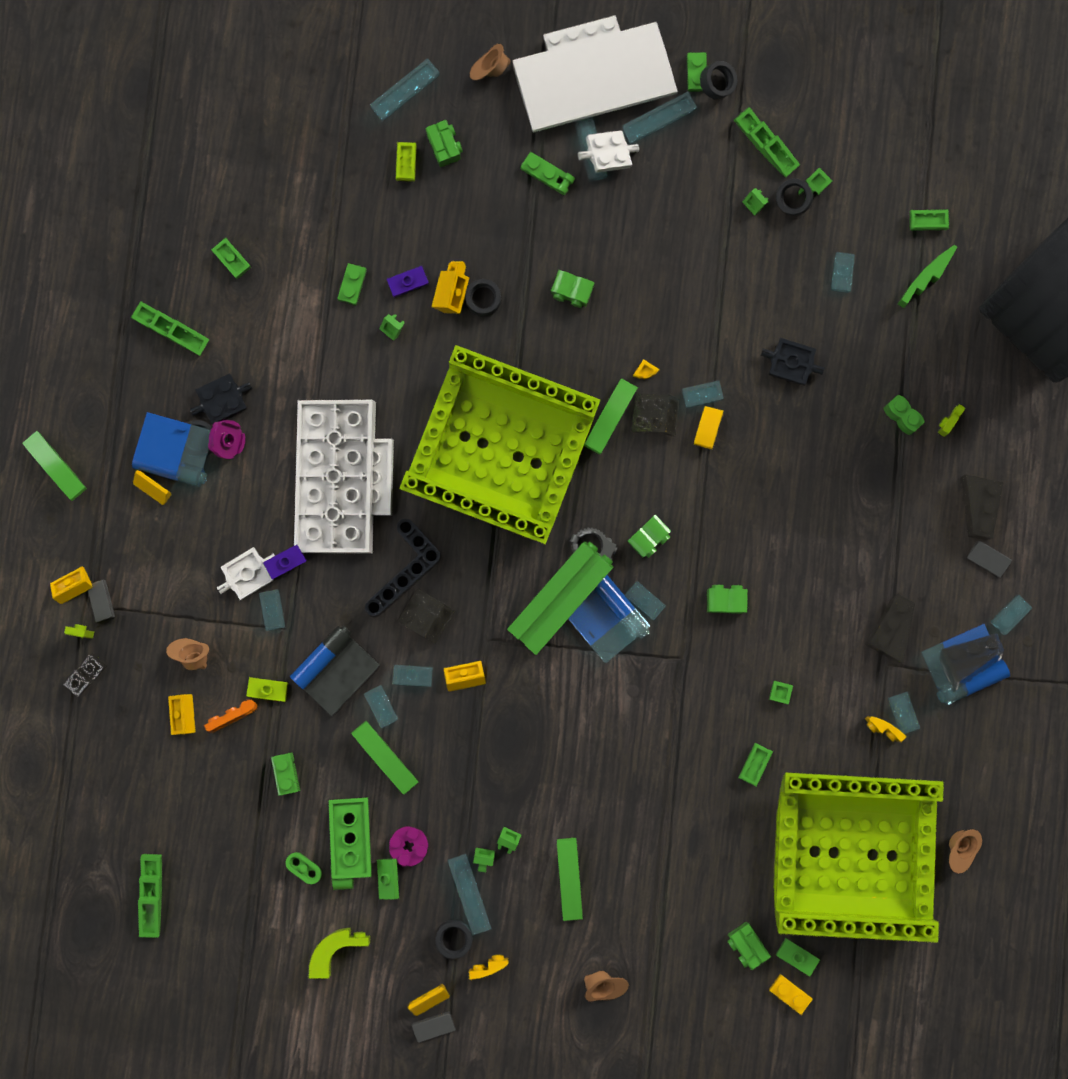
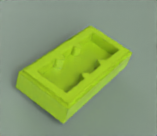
M397 142L396 181H415L416 143Z
M75 624L74 628L65 627L64 633L67 635L92 639L94 636V631L86 630L87 626Z
M249 677L246 697L286 702L288 682Z

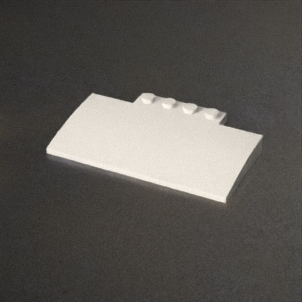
M611 16L544 34L547 51L512 60L514 73L533 132L677 94L674 77L657 22L620 31L616 16Z
M373 400L298 401L294 546L297 544L302 553L372 554L373 516H392L394 440L375 439L376 402Z

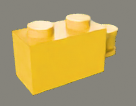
M451 261L447 271L440 272L432 303L433 308L443 313L460 314L469 277L464 275L466 265L463 261Z

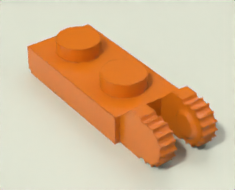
M249 699L243 701L240 708L233 707L228 709L226 714L221 717L215 716L208 720L209 723L204 725L207 732L214 733L253 713V711L255 712L258 709L257 703Z

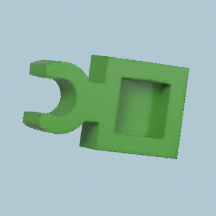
M818 168L806 180V183L810 186L812 193L816 192L819 195L832 183V180ZM801 188L798 194L801 195L805 191Z

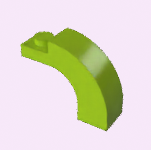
M351 928L339 929L327 935L312 954L309 965V978H329L331 976V959L334 952L345 946H369L370 935H366L365 932H354V936H351Z

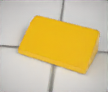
M137 470L135 472L133 484L164 505L172 495L171 492L141 471Z
M82 566L50 583L52 598L59 604H63L91 589L92 583L85 568Z
M481 661L443 668L448 691L486 683Z
M192 694L168 696L171 735L195 733Z
M441 984L411 1001L408 1008L415 1016H418L450 996L444 984Z

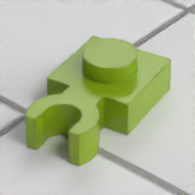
M959 404L948 418H943L939 424L941 428L938 433L944 437L950 433L965 407Z

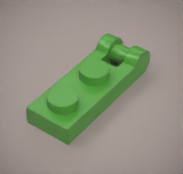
M532 152L529 153L521 166L522 171L562 195L567 193L569 184H572L575 180L572 175L563 172ZM559 178L563 180L561 184L557 183Z

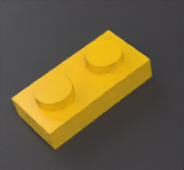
M781 974L769 988L773 994L801 1015L813 1000Z

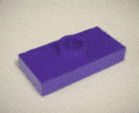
M422 266L387 279L394 298L429 285Z
M296 544L262 563L271 579H274L306 562V559Z

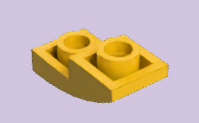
M705 406L694 445L713 449L723 416L722 410Z
M872 716L865 718L868 722L866 725L874 733L876 731L883 733L886 730L885 734L893 742L895 740L902 742L906 738L899 729L884 720Z
M494 955L492 959H488V967H485L484 964L473 965V968L469 969V978H482L498 972L508 965V958H504V955Z

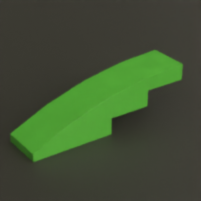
M750 107L746 108L734 119L748 139L784 177H787L800 165L778 135L775 136L765 122H761Z
M954 245L939 255L918 275L898 302L899 306L904 308L914 293L920 295L925 290L929 281L936 283L940 279L957 246Z
M141 301L131 317L133 320L199 356L209 341L208 338Z
M620 379L584 444L585 447L601 455L638 387Z
M38 431L23 442V445L71 501L87 489L68 464L62 460Z
M367 721L351 733L403 795L418 783V780Z
M576 838L557 839L563 921L583 919Z
M142 854L141 877L139 878L140 898L138 900L139 937H159L162 899V855Z

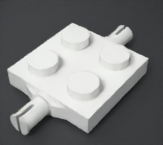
M622 130L587 135L588 151L578 152V159H590L596 173L626 169L632 166L629 153L639 152V145H627Z
M253 547L221 566L227 582L217 587L220 590V594L231 588L236 592L239 599L243 600L274 581L262 563L274 557V553L263 559Z

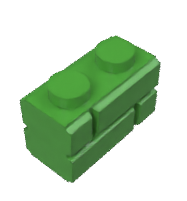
M447 120L425 128L440 167L461 159L460 153L463 151L459 141L455 142L453 136L456 134L452 124L448 125Z
M293 752L271 757L278 795L300 791L296 766L293 763Z
M748 922L743 923L728 934L730 940L727 942L733 951H739L741 954L739 960L745 968L749 966L753 970L771 957Z

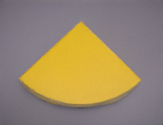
M643 359L633 376L638 379H648L653 377L659 369Z

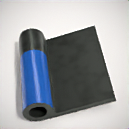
M344 625L341 628L337 626L290 675V678L332 717L380 667L350 637L352 633Z

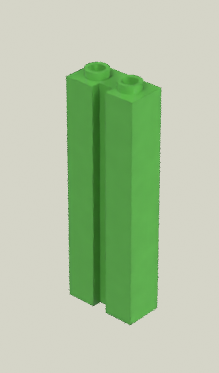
M583 542L507 629L518 640L520 639L535 655L539 653L613 569L614 566L611 565L613 561L605 554L601 556L597 552L598 548L593 543Z

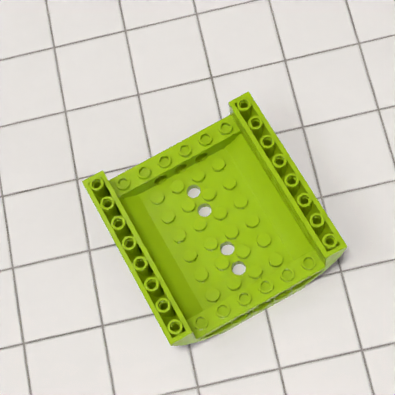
M455 345L449 360V370L409 471H406L399 489L546 544L594 420L600 399ZM468 432L471 438L469 441L463 442L459 438L460 434ZM480 439H486L488 446L481 449L478 447L477 442ZM521 452L524 455V459L521 462L514 461V453ZM539 459L542 465L540 468L534 469L531 467V461Z
M785 773L781 783L776 816L773 888L778 933L938 942L939 922L933 919L937 801H943V781ZM812 846L819 848V854L816 857H812L809 853ZM832 847H837L839 850V854L835 858L829 856V850ZM871 849L877 851V857L874 860H870L867 856L868 851ZM890 850H894L897 854L894 861L887 859V853Z

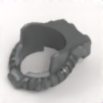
M584 528L577 532L576 535H572L570 542H572L573 553L578 549L577 542L579 538L586 534L595 535L601 541L602 547L599 553L601 556L605 554L612 560V553H616V544L612 543L611 538H606V535L596 528Z

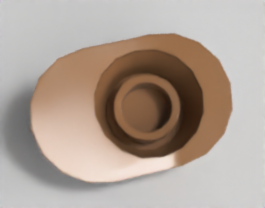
M501 44L494 45L474 64L470 72L472 80H480L486 75L498 77L509 66L511 61L503 53L504 50Z
M184 638L169 644L166 653L171 659L181 662L184 668L188 670L205 669L207 667V654L210 648L207 644Z
M961 830L951 837L949 842L951 850L949 865L953 872L963 873L972 864L982 845V836L977 830Z
M598 971L584 978L587 988L585 997L588 1001L615 999L623 995L629 986L627 980L612 978L604 971Z

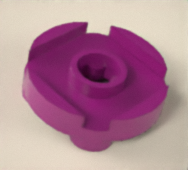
M230 420L215 422L209 434V450L216 456L225 459H232L236 454H240L245 445V434L242 433L241 426L237 422ZM228 434L227 438H229L230 441L225 443V437Z
M402 827L390 839V854L402 866H413L420 863L427 853V837L421 830L415 827ZM405 841L414 843L412 851L404 850Z

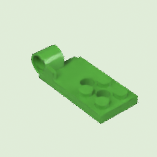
M368 798L329 800L333 890L353 889L354 878L371 877ZM351 813L355 816V821L352 824L344 822L346 814ZM348 833H353L356 836V840L352 844L345 842V836Z

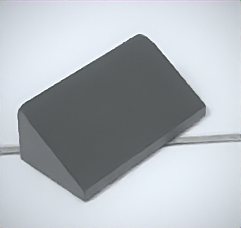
M977 541L967 556V559L999 578L1012 562V559L981 541Z
M106 580L92 583V588L88 590L96 623L115 618Z
M450 1011L412 1023L418 1043L456 1031Z

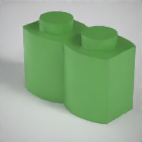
M558 270L551 289V295H554L553 298L558 301L569 300L575 307H586L594 287V282Z
M897 395L884 407L887 416L897 421L899 428L908 435H911L924 423L921 414L911 409L909 402L900 395Z
M654 515L627 542L642 558L645 556L649 558L656 551L654 547L659 542L663 545L670 538L668 534L671 530Z
M712 585V588L707 589V612L747 613V589H743V586L732 585L731 589H724V585Z

